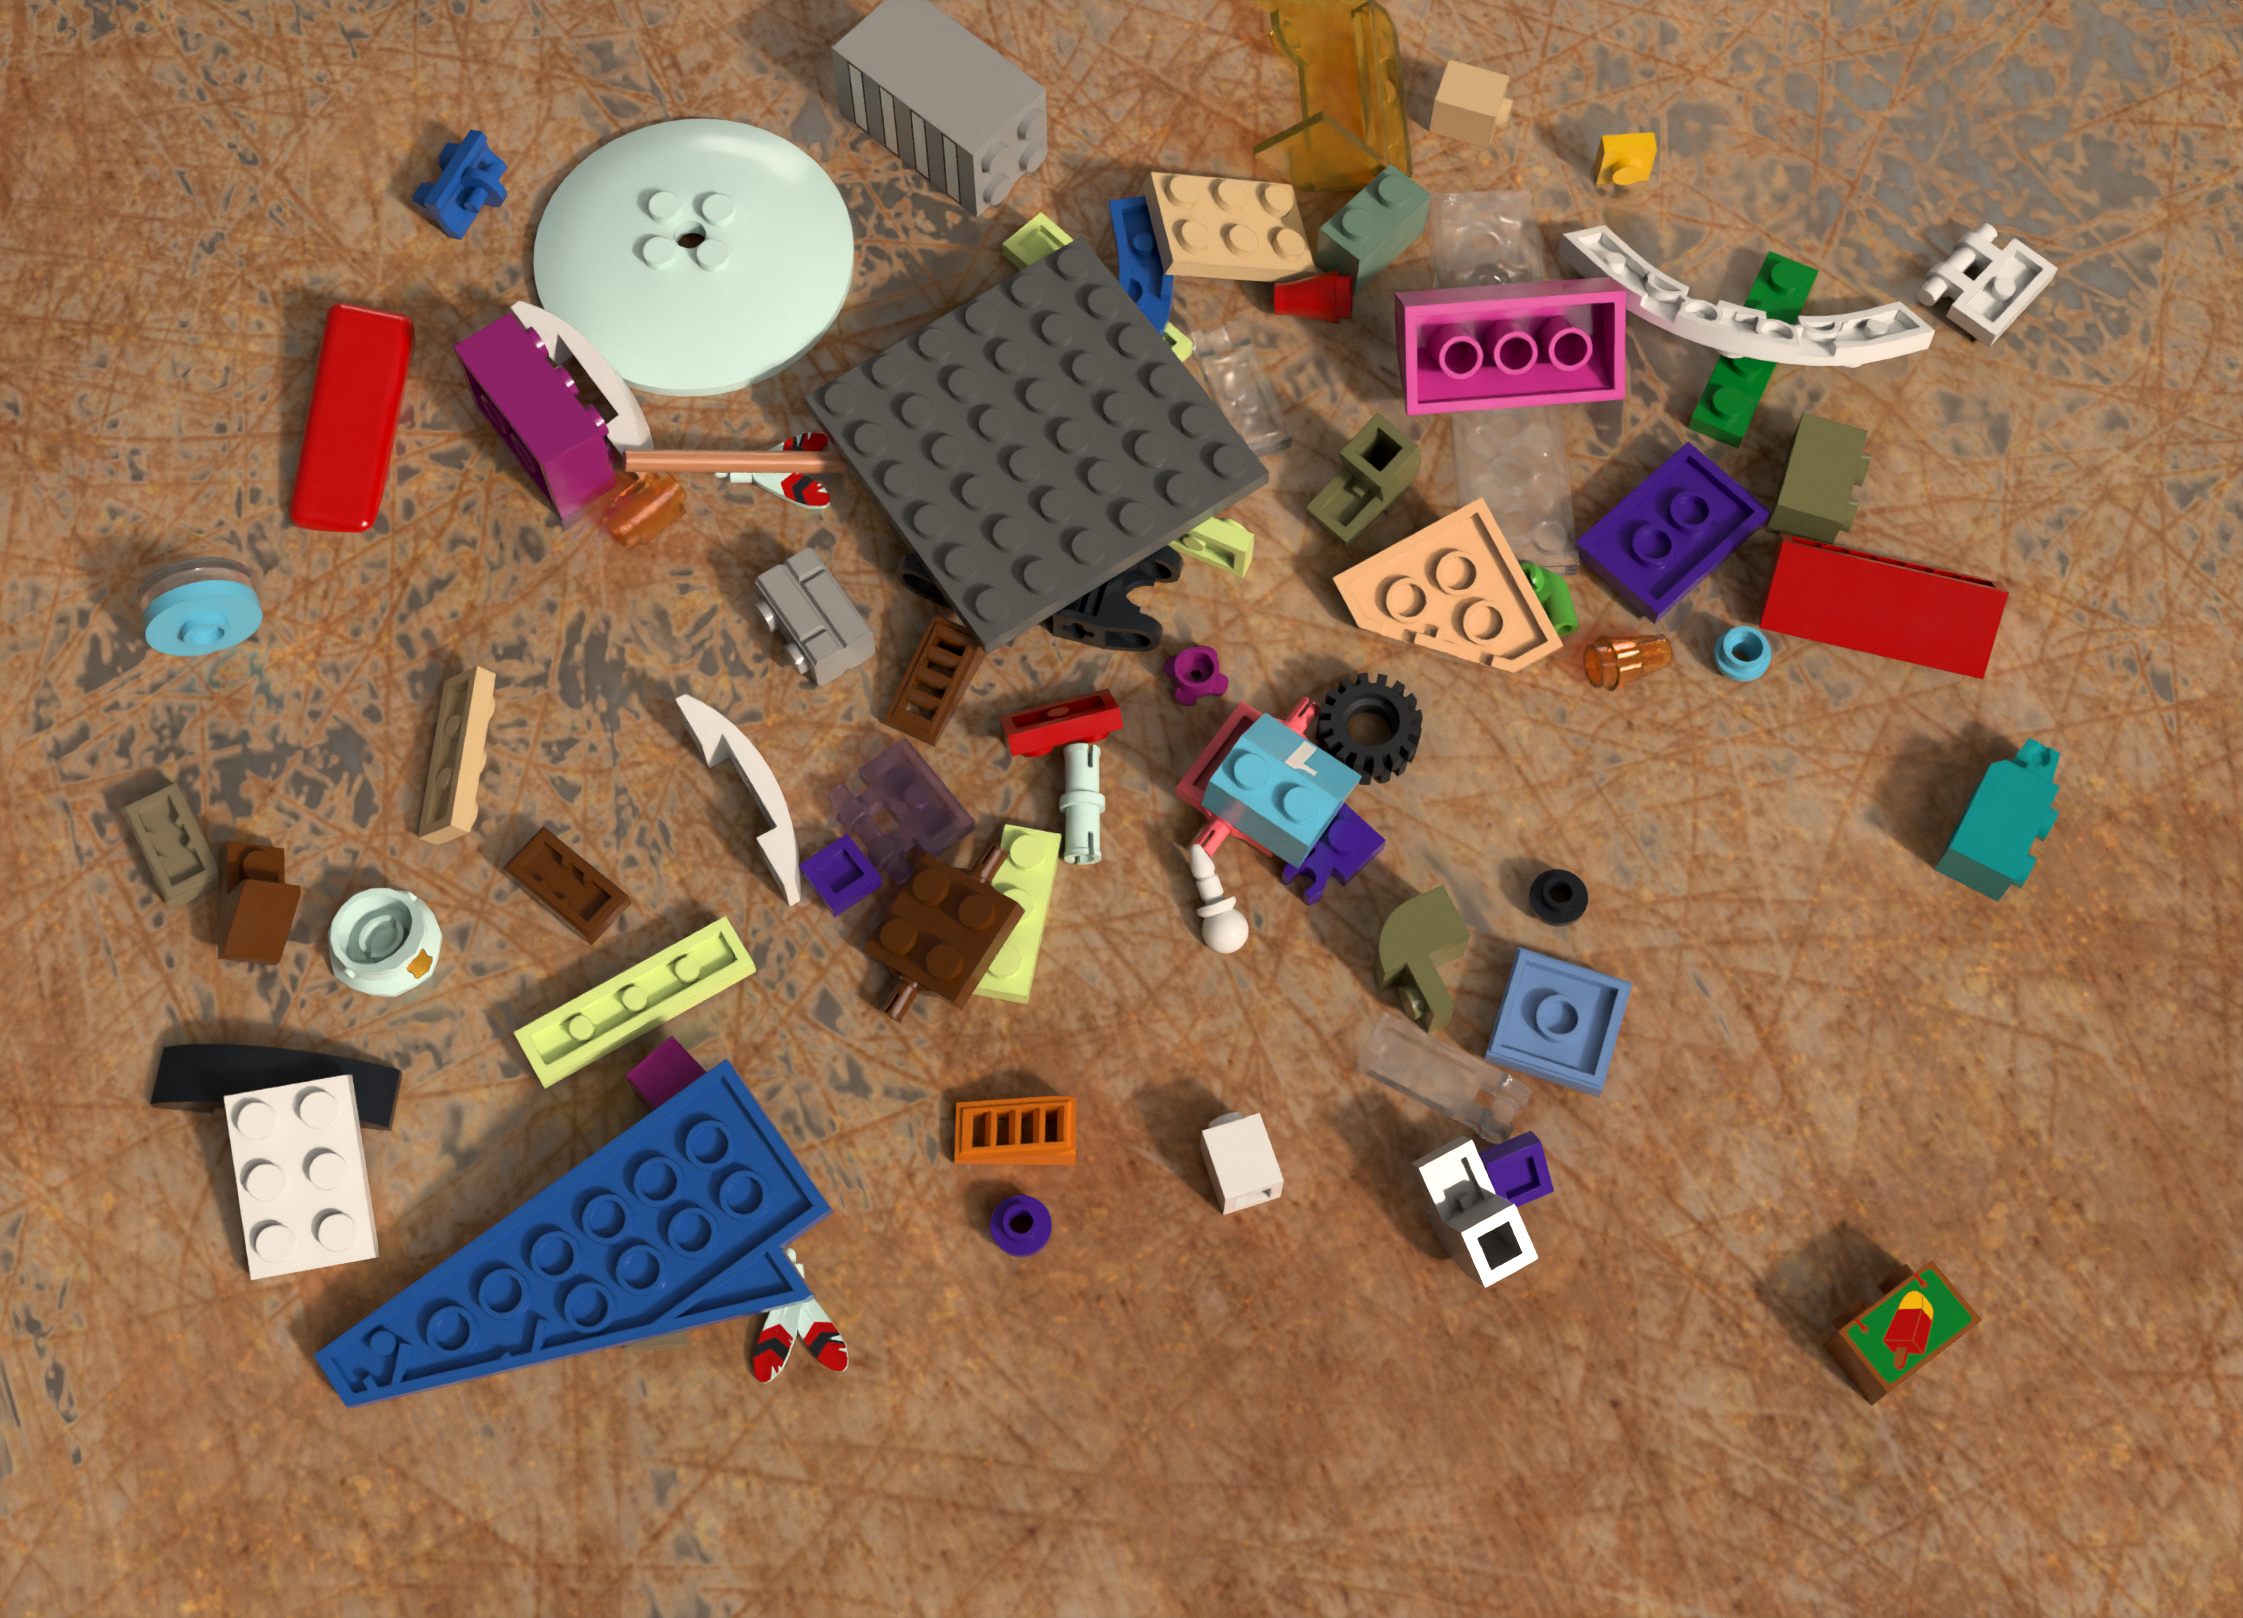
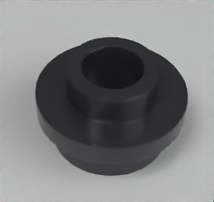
M1552 869L1543 872L1534 880L1529 891V905L1532 912L1540 921L1550 926L1564 927L1575 923L1582 917L1588 904V892L1582 880L1572 872L1562 869ZM1561 889L1568 894L1569 901L1565 903L1555 902L1550 897L1549 891Z

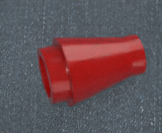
M1338 270L1287 283H1275L1276 316L1288 315L1339 324L1340 319H1352L1351 275H1339Z

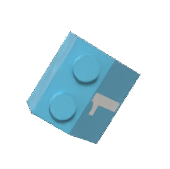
M1265 712L1239 738L1211 777L1201 805L1298 869L1362 776Z

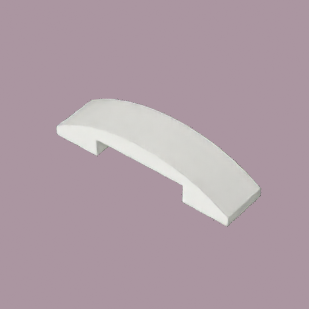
M522 301L515 303L511 309L526 329L533 327L549 352V357L560 366L574 355L619 415L606 424L609 430L607 437L622 457L624 449L654 450L650 430L639 404L624 380L599 351L581 333L552 313ZM635 472L648 486L657 480V472Z
M687 694L676 698L682 723L707 766L710 768L730 758L769 824L771 830L756 838L761 857L789 906L794 905L800 901L801 895L798 845L787 804L771 769L749 739L719 712Z

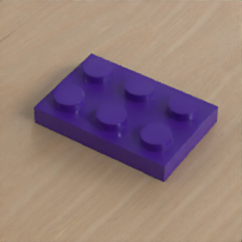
M1688 441L1578 539L1573 553L1655 625L1767 522L1771 511Z

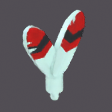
M818 432L803 433L768 451H824L828 445V437L824 433ZM713 473L717 478H730V483H752L753 479L754 483L764 490L806 509H823L830 505L831 498L825 488L820 483L800 473Z
M792 1248L785 1249V1252L805 1279L803 1264H797L795 1250ZM814 1298L807 1303L770 1311L753 1357L754 1373L756 1379L761 1383L772 1381L783 1370L791 1353L797 1332H799L810 1351L822 1365L835 1372H844L847 1369L849 1363L847 1345L841 1333Z

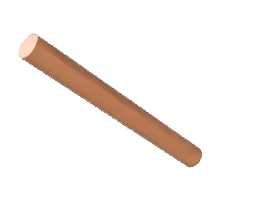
M624 449L623 451L624 472L845 473L847 463L838 451Z

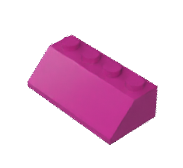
M1612 277L1394 293L1396 352L1407 416L1625 399L1626 290Z

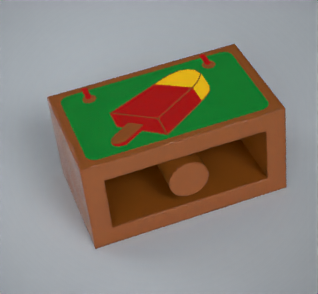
M1932 1260L1915 1273L1908 1264H1905L1877 1286L1885 1295L1880 1300L1867 1308L1859 1299L1831 1321L1838 1332L1823 1346L1871 1405H1874L1982 1320Z

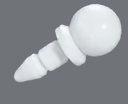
M1193 844L1190 848L1191 871L1193 876L1197 878L1196 885L1201 899L1205 901V906L1196 909L1197 914L1205 918L1202 924L1203 939L1212 950L1218 953L1235 952L1247 940L1249 933L1247 920L1241 912L1234 909L1236 903L1235 896L1223 897L1224 891L1218 875L1214 873L1215 866L1211 858L1199 844Z

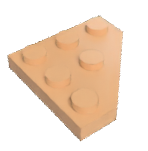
M1483 497L1332 578L1359 630L1514 674L1564 646Z

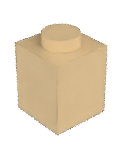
M1449 59L1434 100L1429 132L1489 149L1495 129L1505 131L1510 118L1514 100L1505 97L1510 76Z

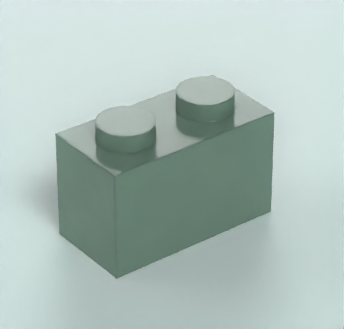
M1390 164L1319 228L1315 265L1325 273L1338 270L1339 275H1351L1353 296H1355L1425 232L1431 194L1393 164Z

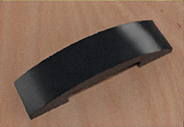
M234 1044L163 1047L150 1105L153 1108L213 1113L214 1107L225 1108L224 1096L342 1075H352L360 1128L391 1131L403 1073L398 1069L361 1060L293 1049Z

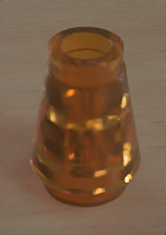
M1664 634L1599 636L1595 643L1588 644L1583 652L1584 670L1590 684L1594 688L1604 687L1608 691L1617 690L1659 671L1661 668L1669 667L1673 660L1671 644Z

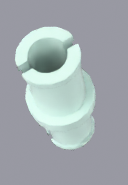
M1088 743L1071 744L1063 749L1065 757V794L1059 798V810L1065 814L1064 861L1072 864L1075 862V856H1077V865L1095 864L1102 860L1100 852V814L1105 811V796L1099 793V757L1101 756V750L1097 745L1090 746V752L1087 753Z

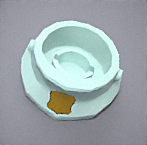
M371 888L353 895L341 906L331 923V927L327 931L329 955L334 976L351 989L371 996L397 997L430 978L438 962L443 940L435 916L423 900L417 898L409 891H396L390 888Z

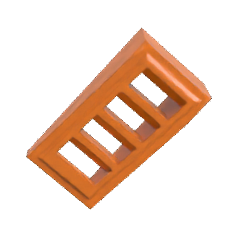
M1041 1096L956 1102L954 1163L1076 1166L1077 1096ZM973 1119H985V1145L983 1147H972ZM997 1119H1009V1145L997 1146ZM1021 1119H1033V1143L1021 1144ZM1046 1120H1057V1142H1045Z

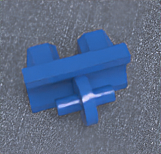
M471 129L462 143L447 142L439 155V167L443 172L437 182H421L412 196L413 202L424 217L437 221L449 238L459 240L463 238L483 205L500 207L507 198V191L499 181L507 169L506 164L490 150L487 144V137L483 131Z

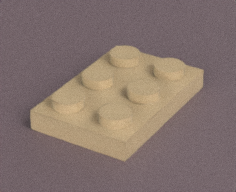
M1150 172L1142 184L1165 275L1287 283L1311 277L1316 273L1292 184Z

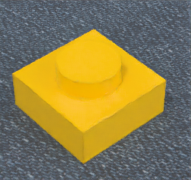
M1654 132L1602 135L1593 166L1596 184L1616 183L1619 185H1629L1637 181H1648L1657 152Z

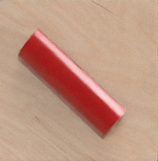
M1779 532L1763 593L1759 628L1984 679L2009 592L2002 582Z

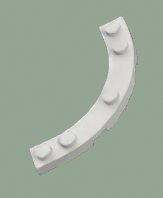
M1606 225L1563 234L1558 253L1577 269L1578 273L1583 277H1612L1626 290V309L1673 334L1715 348L1721 355L1729 358H1742L1745 356L1785 364L1855 368L1864 363L1890 359L1928 349L1935 332L1933 328L1901 301L1841 315H1798L1795 324H1788L1780 320L1766 319L1765 311L1739 306L1719 300L1717 306L1704 300L1691 299L1687 297L1688 286L1674 280L1650 265Z

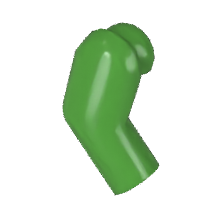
M1522 563L1520 567L1544 611H1546L1558 636L1566 637L1575 633L1579 625L1565 580L1559 575L1539 567L1535 563Z

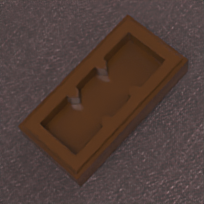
M544 826L503 867L506 876L590 945L632 904L625 892Z

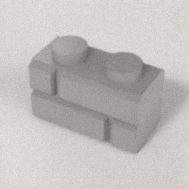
M808 547L787 559L785 564H778L759 575L756 581H754L759 600L753 603V608L769 633L778 629L788 642L782 648L789 663L798 675L808 671L818 686H824L844 674L846 669H852L873 657L876 651L872 630L813 548Z

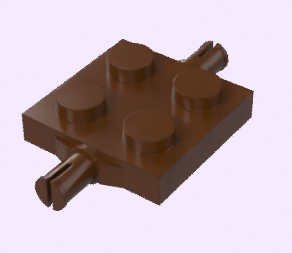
M988 841L987 846L971 870L952 867L928 853L924 855L862 950L870 959L888 968L895 978L899 980L883 1006L880 1007L879 1010L901 1023L918 994L939 997L956 1008L963 1009L1025 913L1024 908L1017 901L998 892L991 884L1006 858L1009 857L1007 851Z

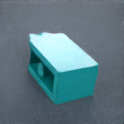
M2028 738L2011 762L2003 760L1991 763L1982 781L1975 785L1934 870L1997 902L2011 885L2021 888L2037 860V857L2028 853L2034 839L2036 838L2043 842L2059 814V810L2051 807V804L2060 787L2053 783L2060 753L2053 748L2042 745L2039 741Z

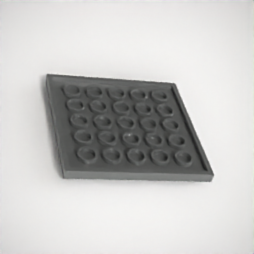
M1082 236L804 397L807 410L986 655L1269 483V471Z

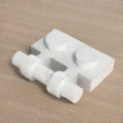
M1981 223L1974 232L1965 233L1954 244V253L1946 262L1936 263L1925 275L1926 283L1917 291V298L1922 304L1933 306L1941 297L1950 296L1955 302L1951 305L1946 317L1990 348L2050 283L2058 268L2016 238L2003 250H2000L1992 244L1997 238L1995 228L1988 223ZM1978 266L1983 272L1974 281L1963 274L1969 267Z

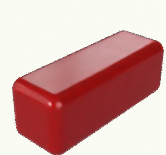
M344 302L335 303L327 310L288 508V516L294 526L317 531L360 533L367 531L374 524L385 490L416 343L414 325L408 316Z

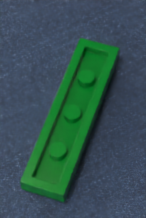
M1769 251L1743 307L1765 311L1766 319H1775L1788 324H1795L1819 270ZM1720 355L1692 415L1688 429L1739 449L1778 362L1745 356L1742 358H1729Z

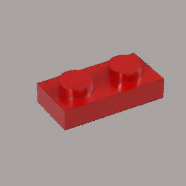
M1109 689L998 716L1003 739L1012 757L1017 755L1024 757L1042 756L1051 752L1056 745L1072 741L1093 743L1105 739L1111 731L1123 729L1120 708Z

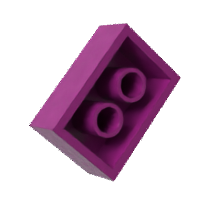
M510 312L453 346L474 404L561 520H564L618 486L612 464L618 460L612 447L604 437L609 434L606 423L593 405L584 408L575 396L579 394V391L566 369L562 365L555 369L546 359L549 356V352L533 327L524 330Z

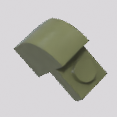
M1378 412L1339 452L1343 468L1306 507L1307 514L1348 549L1382 512L1387 516L1410 488L1421 465L1419 446Z
M1444 885L1405 901L1390 914L1381 930L1374 957V977L1379 992L1401 983L1402 986L1398 988V992L1405 1011L1412 1020L1417 1018L1421 1020L1427 1034L1449 1025L1455 1008V1004L1436 967L1463 956L1470 938V933Z

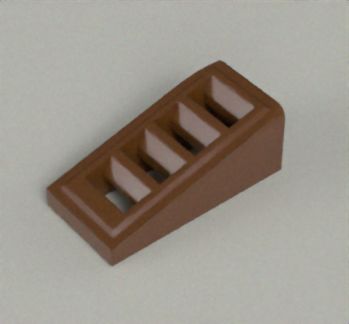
M934 615L884 717V725L931 746H936L986 655L966 627L939 615ZM934 663L954 672L952 678L929 669L930 665ZM920 683L944 693L942 700L918 690ZM909 703L935 713L932 721L907 711L906 708Z

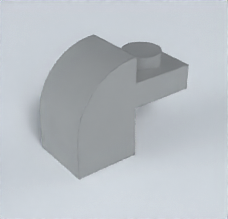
M1462 1135L1410 1163L1430 1207V1210L1425 1213L1435 1233L1456 1265L1469 1278L1486 1288L1538 1259L1515 1204L1495 1194L1471 1139Z

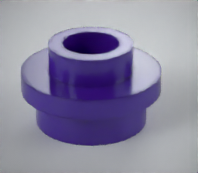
M1026 1195L1012 1196L1002 1201L994 1210L990 1222L991 1235L997 1247L1004 1253L1014 1257H1028L1042 1250L1049 1241L1052 1231L1051 1216L1045 1205L1036 1198ZM1019 1215L1027 1216L1033 1222L1032 1228L1023 1234L1015 1233L1009 1227L1011 1220Z

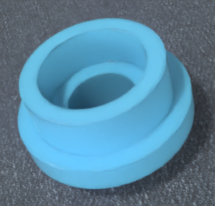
M1739 626L1725 631L1718 638L1714 646L1713 658L1715 665L1723 675L1735 681L1747 682L1759 678L1767 670L1771 661V649L1767 639L1759 630L1749 626ZM1742 651L1749 656L1750 661L1738 660L1732 655V652Z

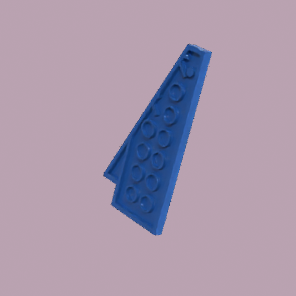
M725 1059L314 1354V1357L345 1406L358 1408L807 1303L815 1298L816 1295L784 1248L835 1211L733 1064Z

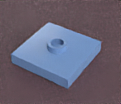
M1518 947L1483 1061L1599 1097L1603 1090L1632 982Z

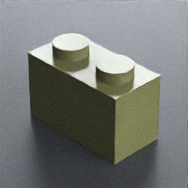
M1803 412L1790 442L1765 531L1779 535V532L1830 544H1833L1839 530L1849 533L1859 504L1858 500L1850 498L1853 485L1862 486L1871 460L1870 454L1862 452L1868 431Z

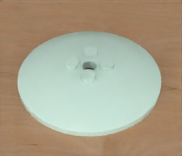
M684 119L647 126L623 135L593 152L564 179L550 199L538 226L534 244V277L543 310L562 319L581 333L615 369L628 387L658 395L678 397L707 396L743 389L762 382L798 361L818 343L837 318L846 300L854 269V241L848 211L838 189L828 174L803 150L784 138L748 124L718 119ZM690 233L700 234L705 237L704 242L695 248H684L677 244L680 238Z

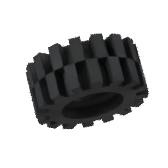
M1359 673L1356 684H1352L1348 676L1340 681L1338 691L1332 687L1326 694L1325 703L1322 702L1316 729V739H1319L1318 747L1362 776L1360 785H1370L1372 776H1378L1380 784L1389 782L1391 772L1393 771L1397 776H1400L1406 770L1407 762L1412 763L1416 755L1422 731L1421 709L1415 710L1417 699L1413 693L1404 697V684L1397 680L1393 687L1390 688L1386 686L1388 676L1379 673L1376 683H1369L1368 673ZM1358 713H1374L1383 717L1388 722L1391 735L1380 745H1363L1351 738L1347 730V723Z

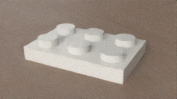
M342 1075L224 1096L251 1280L380 1257L352 1075Z

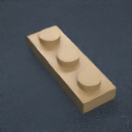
M479 666L444 681L418 839L434 845H440L470 833L478 814L476 795L479 776L487 758L484 746L488 721L491 719L495 709L493 691L496 678L495 673Z

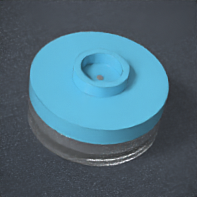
M202 557L168 565L146 578L136 593V602L148 644L155 650L169 655L198 656L235 646L250 637L259 628L263 618L251 571L242 563L227 558Z

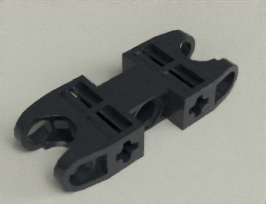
M1164 546L1054 613L1053 636L1107 650L1144 652L1156 648L1163 633L1162 625L1153 617L1141 613V607L1133 604L1126 595L1138 587H1154L1155 582L1173 583L1178 581L1184 566L1183 558L1171 546ZM913 554L901 556L895 571L899 582L913 593L942 607L953 609ZM1080 625H1083V632L1078 631Z

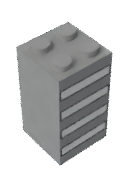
M885 0L831 48L840 113L976 218L991 204L995 206L1001 203L1010 192L1012 185L1026 172L1031 173L1035 171L1045 160L1048 153L1046 88L928 0Z

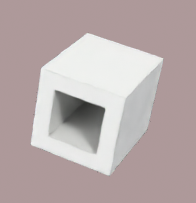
M1233 1112L1212 1120L1208 1125L1209 1129L1203 1130L1201 1133L1200 1150L1222 1214H1229L1279 1198L1284 1180L1260 1113L1244 1118L1242 1112Z

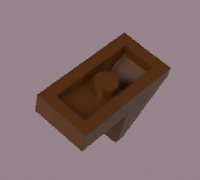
M229 840L219 848L218 959L275 966L281 961L301 895V886L285 884L284 848Z

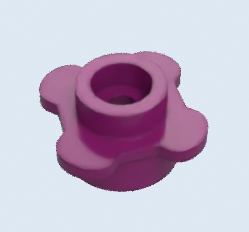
M1209 646L1185 649L1178 656H1170L1165 661L1164 673L1173 679L1177 689L1175 699L1183 706H1193L1199 698L1208 695L1222 696L1228 689L1229 680L1219 671L1220 665L1217 659V652ZM1199 672L1202 677L1195 680L1191 677V674Z

